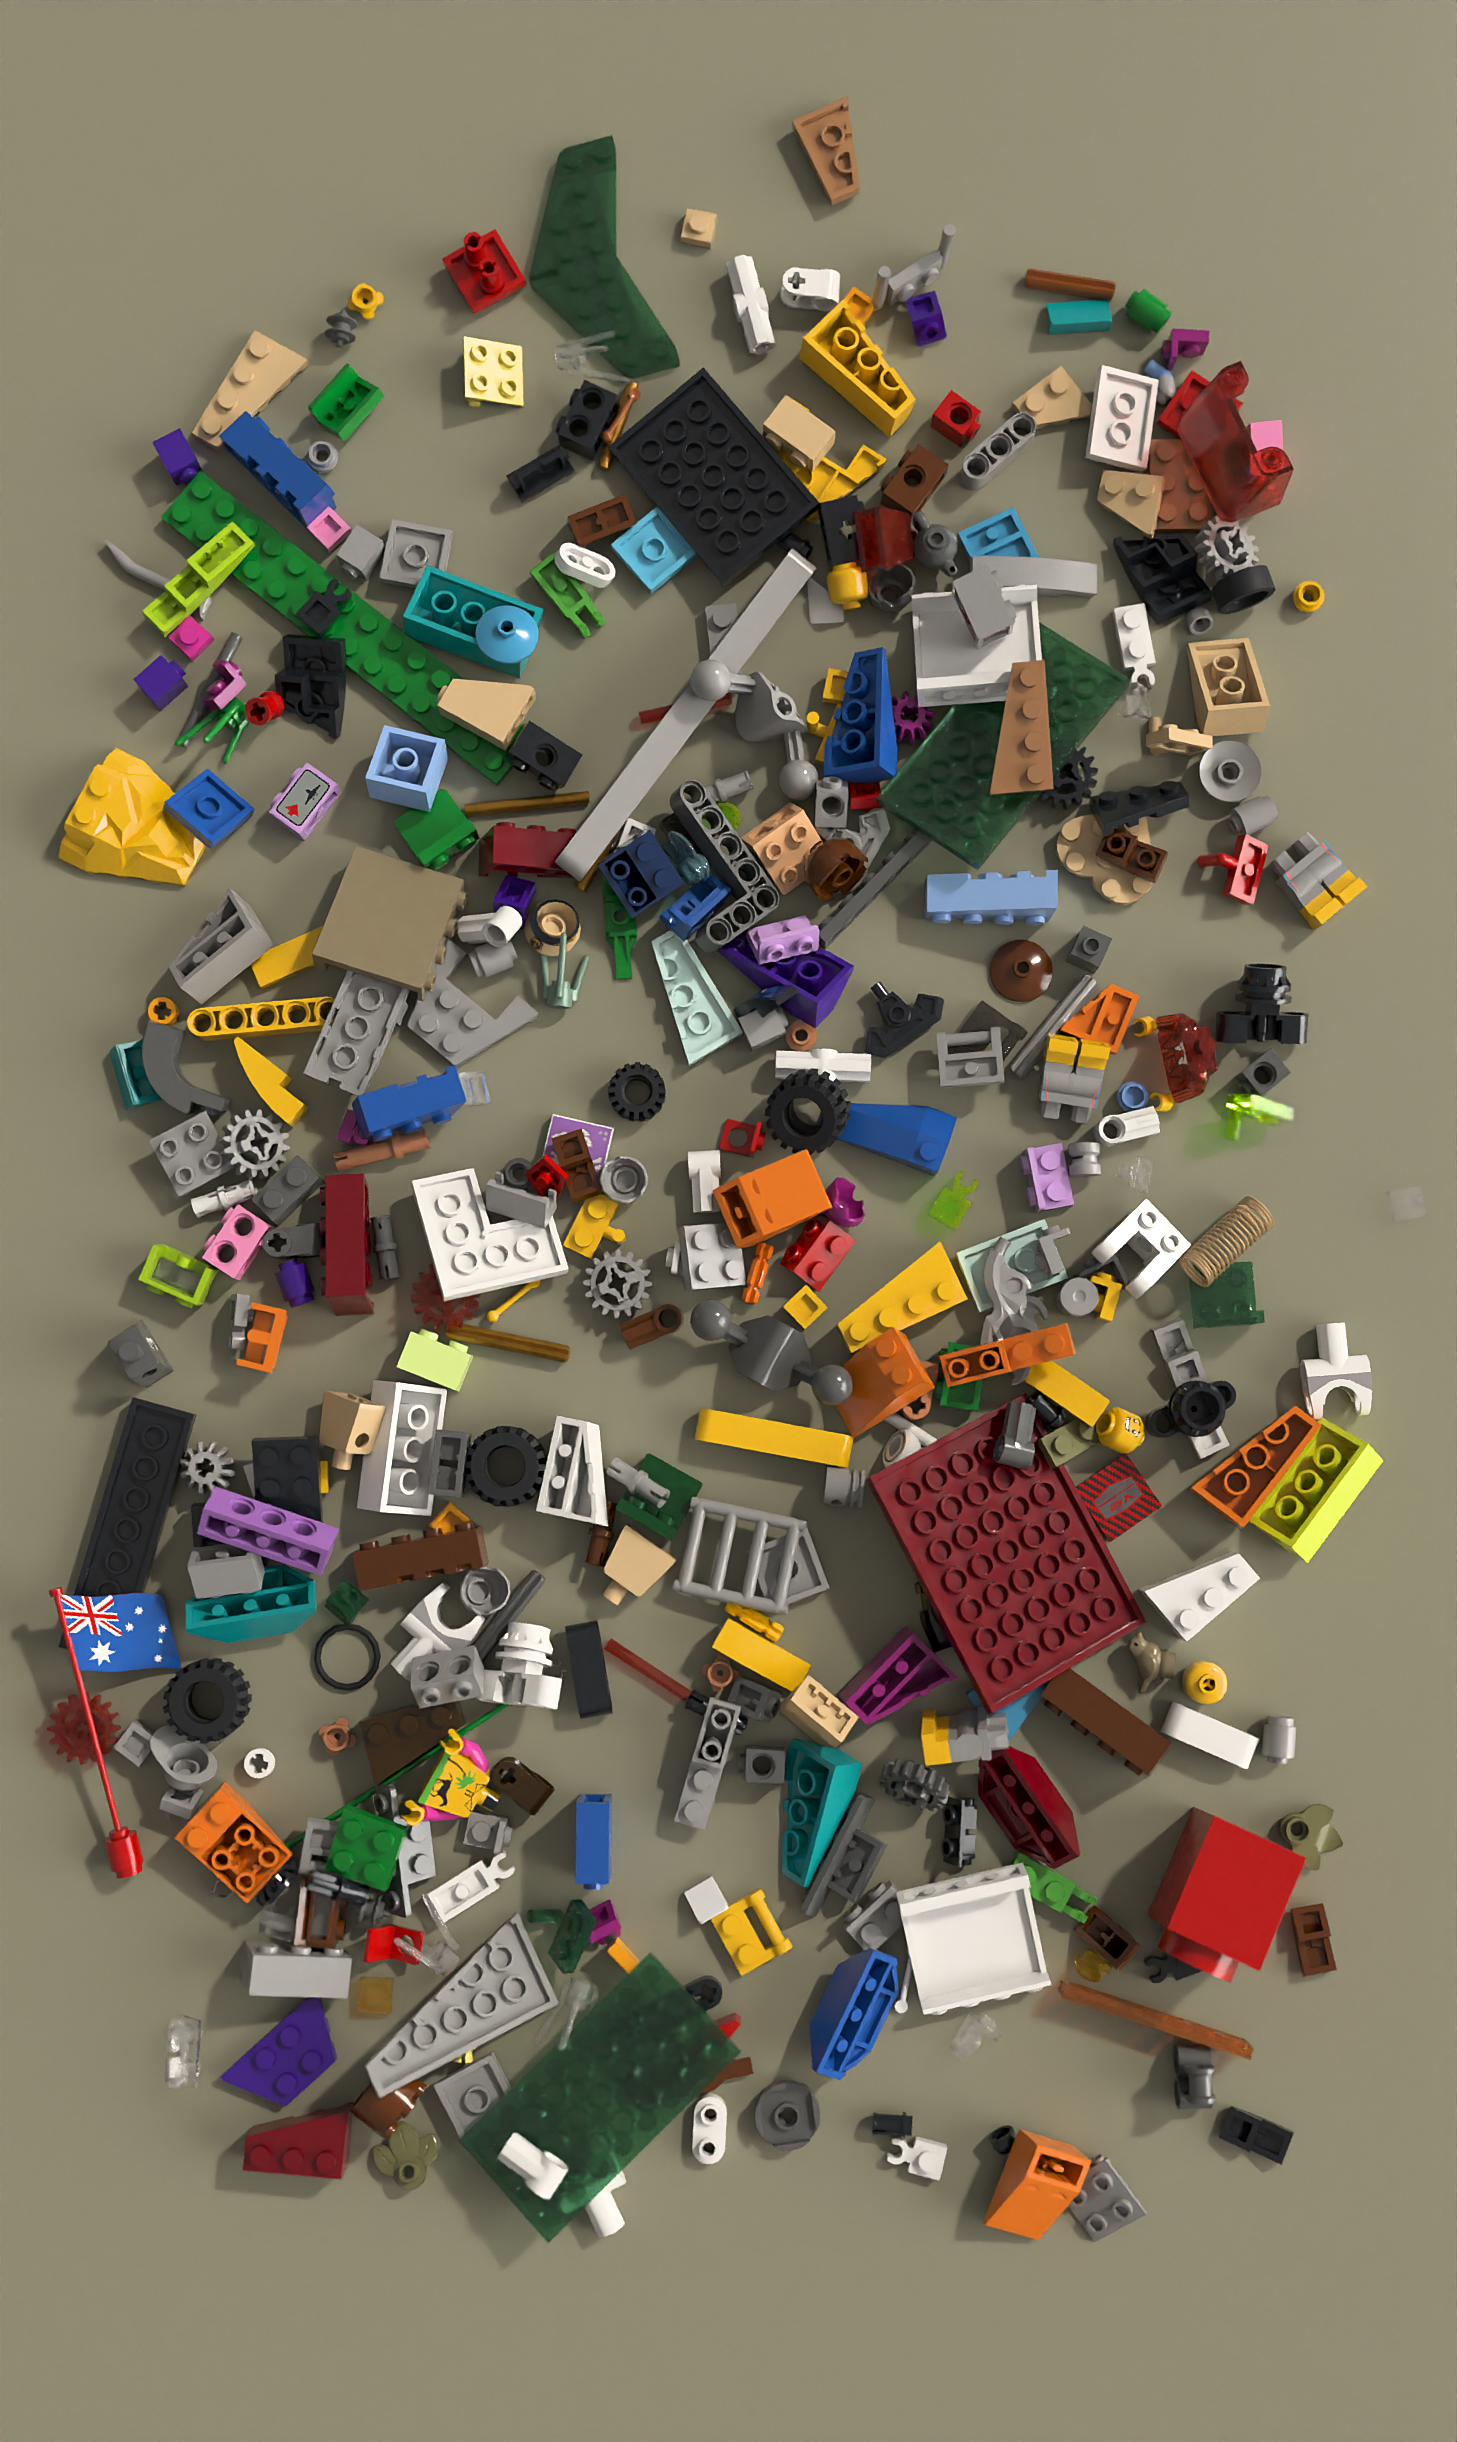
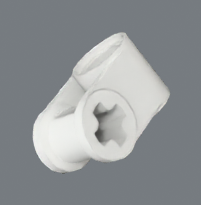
M797 267L785 272L782 279L783 287L780 297L783 304L787 307L816 309L825 312L832 311L839 304L840 274L830 269L814 270Z

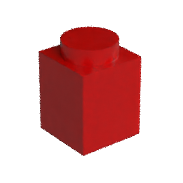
M1193 1807L1148 1913L1149 1917L1164 1926L1157 1948L1191 1966L1230 1983L1239 1962L1260 1971L1306 1858L1215 1815Z

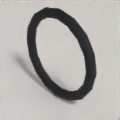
M345 1623L333 1626L321 1636L316 1644L314 1661L316 1670L325 1683L335 1689L349 1691L361 1688L372 1680L379 1669L381 1654L378 1642L370 1631L360 1625ZM344 1630L357 1631L365 1636L372 1645L374 1653L373 1665L368 1674L360 1681L350 1684L339 1683L330 1678L324 1671L321 1662L322 1647L327 1639L336 1632Z

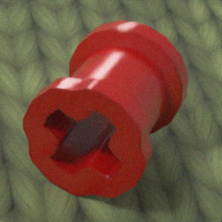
M266 691L260 697L248 700L245 705V715L252 724L262 726L268 723L270 719H276L282 715V711L285 708L284 701L274 691Z

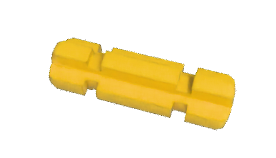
M729 1603L725 1605L724 1609L727 1613L734 1617L737 1615L740 1621L759 1633L764 1632L765 1636L776 1642L784 1631L782 1625L775 1621H769V1617L756 1609Z

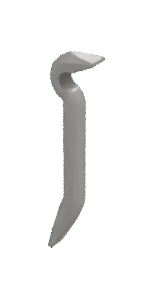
M107 539L105 540L120 566L128 574L165 591L164 585L170 581L169 579L134 563ZM211 595L200 605V617L203 621L212 603Z

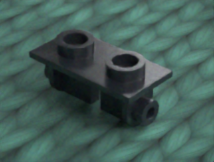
M558 445L508 474L506 477L520 500L524 502L572 474L575 470L568 460L569 455L565 448H561Z
M948 1796L943 1810L945 1822L944 1839L941 1845L943 1862L962 1867V1865H972V1859H975L976 1835L965 1834L966 1829H976L978 1805H975L974 1798H962L960 1800Z

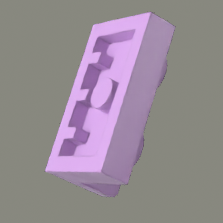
M806 915L747 929L746 938L760 965L818 950L820 930L817 925L811 926Z
M1062 1143L1026 1148L1023 1151L1024 1156L1020 1157V1165L1023 1175H1028L1030 1187H1026L1029 1206H1034L1035 1213L1073 1206L1074 1201Z

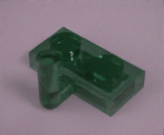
M582 1899L571 1900L565 1914L561 1909L529 1910L527 1913L529 1923L554 1922L558 1930L548 1953L562 1974L574 1973L597 1922L596 1918Z

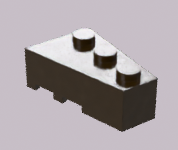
M460 1701L419 1708L418 1703H414L360 1720L359 1726L375 1786L448 1737L450 1729L456 1731L465 1724V1719Z

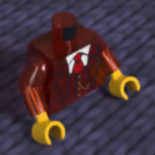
M1184 1013L1158 1016L1156 1020L1149 1016L1134 1019L1133 1023L1142 1022L1144 1024L1143 1032L1134 1033L1138 1037L1151 1035L1156 1029L1159 1031L1157 1036L1171 1093L1155 1092L1149 1096V1100L1160 1099L1161 1101L1159 1107L1154 1108L1155 1111L1167 1112L1172 1108L1173 1102L1179 1104L1204 1093L1209 1077L1218 1068L1215 1055L1217 1044L1211 1037L1209 1027L1198 1026L1194 1019Z

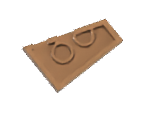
M848 96L792 120V128L830 205H835L859 194Z

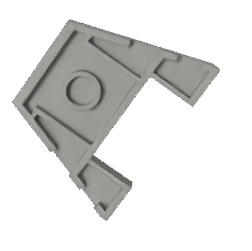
M447 937L444 945L447 947L445 960L442 965L437 964L434 974H437L435 986L432 992H426L423 1002L417 1000L407 1027L451 1064L458 1067L491 1047L490 1045L514 1033L517 1031L516 1029L537 1019L540 1014L517 995L500 1016L494 1019L448 981V978L468 955Z

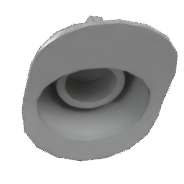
M175 1725L163 1726L155 1731L150 1739V1750L163 1768L167 1783L174 1789L189 1791L194 1795L205 1781H208L215 1775L218 1768L217 1760L199 1740L191 1742L187 1740L188 1736H179L175 1732L178 1729Z

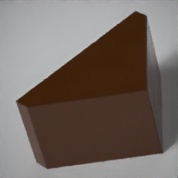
M1094 1905L1086 1915L1088 1918L1085 1924L1080 1922L1074 1931L1120 1972L1140 1945L1129 1933Z

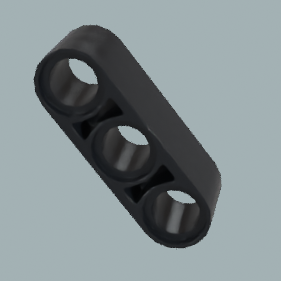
M598 1621L565 1626L580 1719L613 1714Z

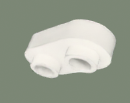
M573 543L561 545L554 556L555 563L562 573L592 586L604 588L609 585L615 576V568L607 558Z
M716 2094L701 2096L694 2107L692 2150L696 2159L704 2164L716 2163L725 2152L727 2107L724 2100ZM707 2109H714L717 2114L714 2118L709 2119L704 2113ZM710 2142L715 2146V2149L712 2152H706L702 2148L703 2145Z

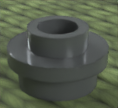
M523 1158L510 1160L503 1169L506 1184L517 1189L529 1187L531 1183L526 1175L523 1179L516 1180L513 1177V1173L516 1169H523L526 1173L532 1164Z

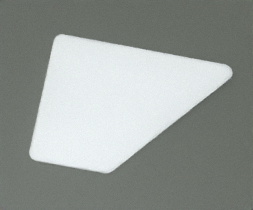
M809 577L807 587L810 623L843 622L844 611L842 604L835 605L831 603L829 592Z

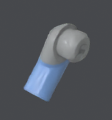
M1151 360L1143 372L1150 378L1159 380L1156 400L1162 405H1167L1176 394L1173 375L1155 360Z

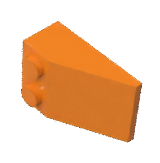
M892 1327L868 1342L842 1366L849 1372L853 1388L849 1398L835 1406L852 1437L856 1438L926 1394L935 1386L906 1335Z

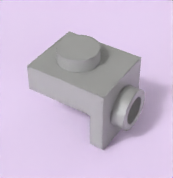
M1059 1225L1040 1231L1042 1237L1035 1240L1039 1252L1035 1254L1038 1267L1041 1272L1046 1271L1048 1277L1064 1271L1054 1240L1071 1233L1069 1228L1060 1230Z

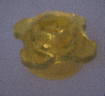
M1088 1948L1084 1955H1077L1075 1958L1079 1974L1090 1982H1098L1104 1973H1111L1112 1965L1094 1949Z

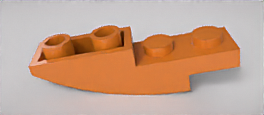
M1068 1323L965 1348L940 1355L939 1357L947 1387L1073 1356L1076 1353Z

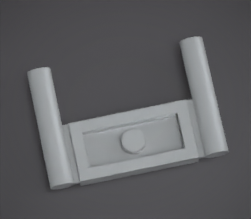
M947 224L944 226L938 250L935 249L892 278H890L891 270L889 267L882 266L879 268L872 298V305L876 310H880L883 307L884 301L889 306H892L899 300L904 302L914 294L916 289L922 285L929 286L938 279L940 269L945 268L948 262L956 232L954 225Z

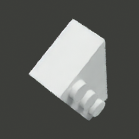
M561 1416L556 1417L536 1511L608 1526L599 1425Z
M1229 1552L1138 1590L1180 1639L1188 1641L1256 1583L1260 1577L1239 1553Z

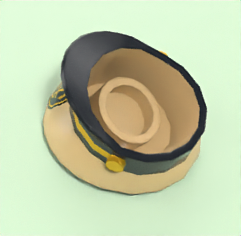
M552 899L542 904L538 903L535 907L536 909L529 914L525 922L524 930L528 943L540 954L558 956L560 936L564 932L567 934L566 952L574 947L580 936L581 927L577 911L572 905L563 900Z

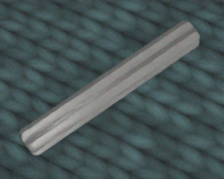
M1085 974L1078 980L1010 1064L1009 1069L1014 1075L1019 1078L1026 1076L1045 1052L1047 1033L1059 1035L1061 1026L1077 1013L1097 988V983L1091 976Z

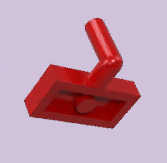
M1246 834L1238 835L1232 856L1225 853L1200 855L1197 859V864L1201 868L1223 866L1229 869L1222 895L1244 905H1253L1269 845Z

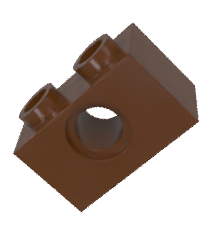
M919 443L912 452L906 451L898 464L900 469L896 475L892 476L890 474L880 488V491H882L881 504L910 525L914 513L922 510L945 479L949 466L948 463ZM909 478L916 479L919 485L915 487L908 486L905 480Z

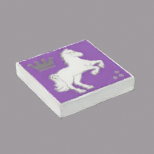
M552 1114L543 1156L547 1154L560 1166L551 1138L582 1129L599 1180L602 1167L607 1163L614 1128Z

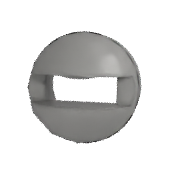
M1198 607L1195 610L1191 609L1187 614L1186 621L1192 634H1204L1213 626V618L1204 607Z

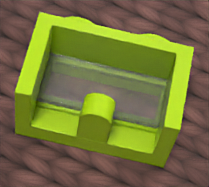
M153 1244L138 1280L147 1283L146 1289L160 1295H164L167 1292L176 1296L175 1302L193 1308L194 1304H204L213 1280L220 1269L165 1244Z

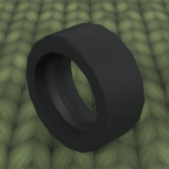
M1266 565L1251 566L1234 572L1218 581L1211 589L1221 614L1235 613L1255 606L1269 598L1276 590Z

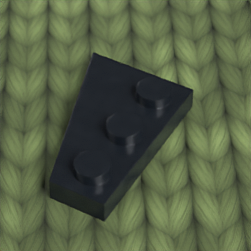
M1165 781L1156 786H1135L1126 791H1105L1099 795L1090 796L1089 807L1105 837L1114 833V827L1125 823L1130 828L1139 825V819L1142 817L1158 818L1189 807V795L1181 781Z

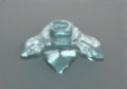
M671 831L669 833L670 841L666 842L661 848L676 863V871L683 882L693 885L708 879L710 876V866L707 859L701 854H696L691 843L683 835Z

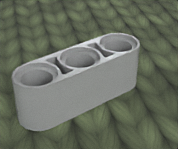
M1024 412L1015 414L969 453L964 459L960 473L962 485L972 491L983 488L1026 451L1032 444L1037 427L1034 417ZM1016 428H1022L1028 434L1025 436H1020L1016 434L1014 430ZM1000 448L1005 454L1001 456L995 455L991 449ZM973 467L978 468L981 470L982 474L977 476L972 475L971 473H969L968 469Z

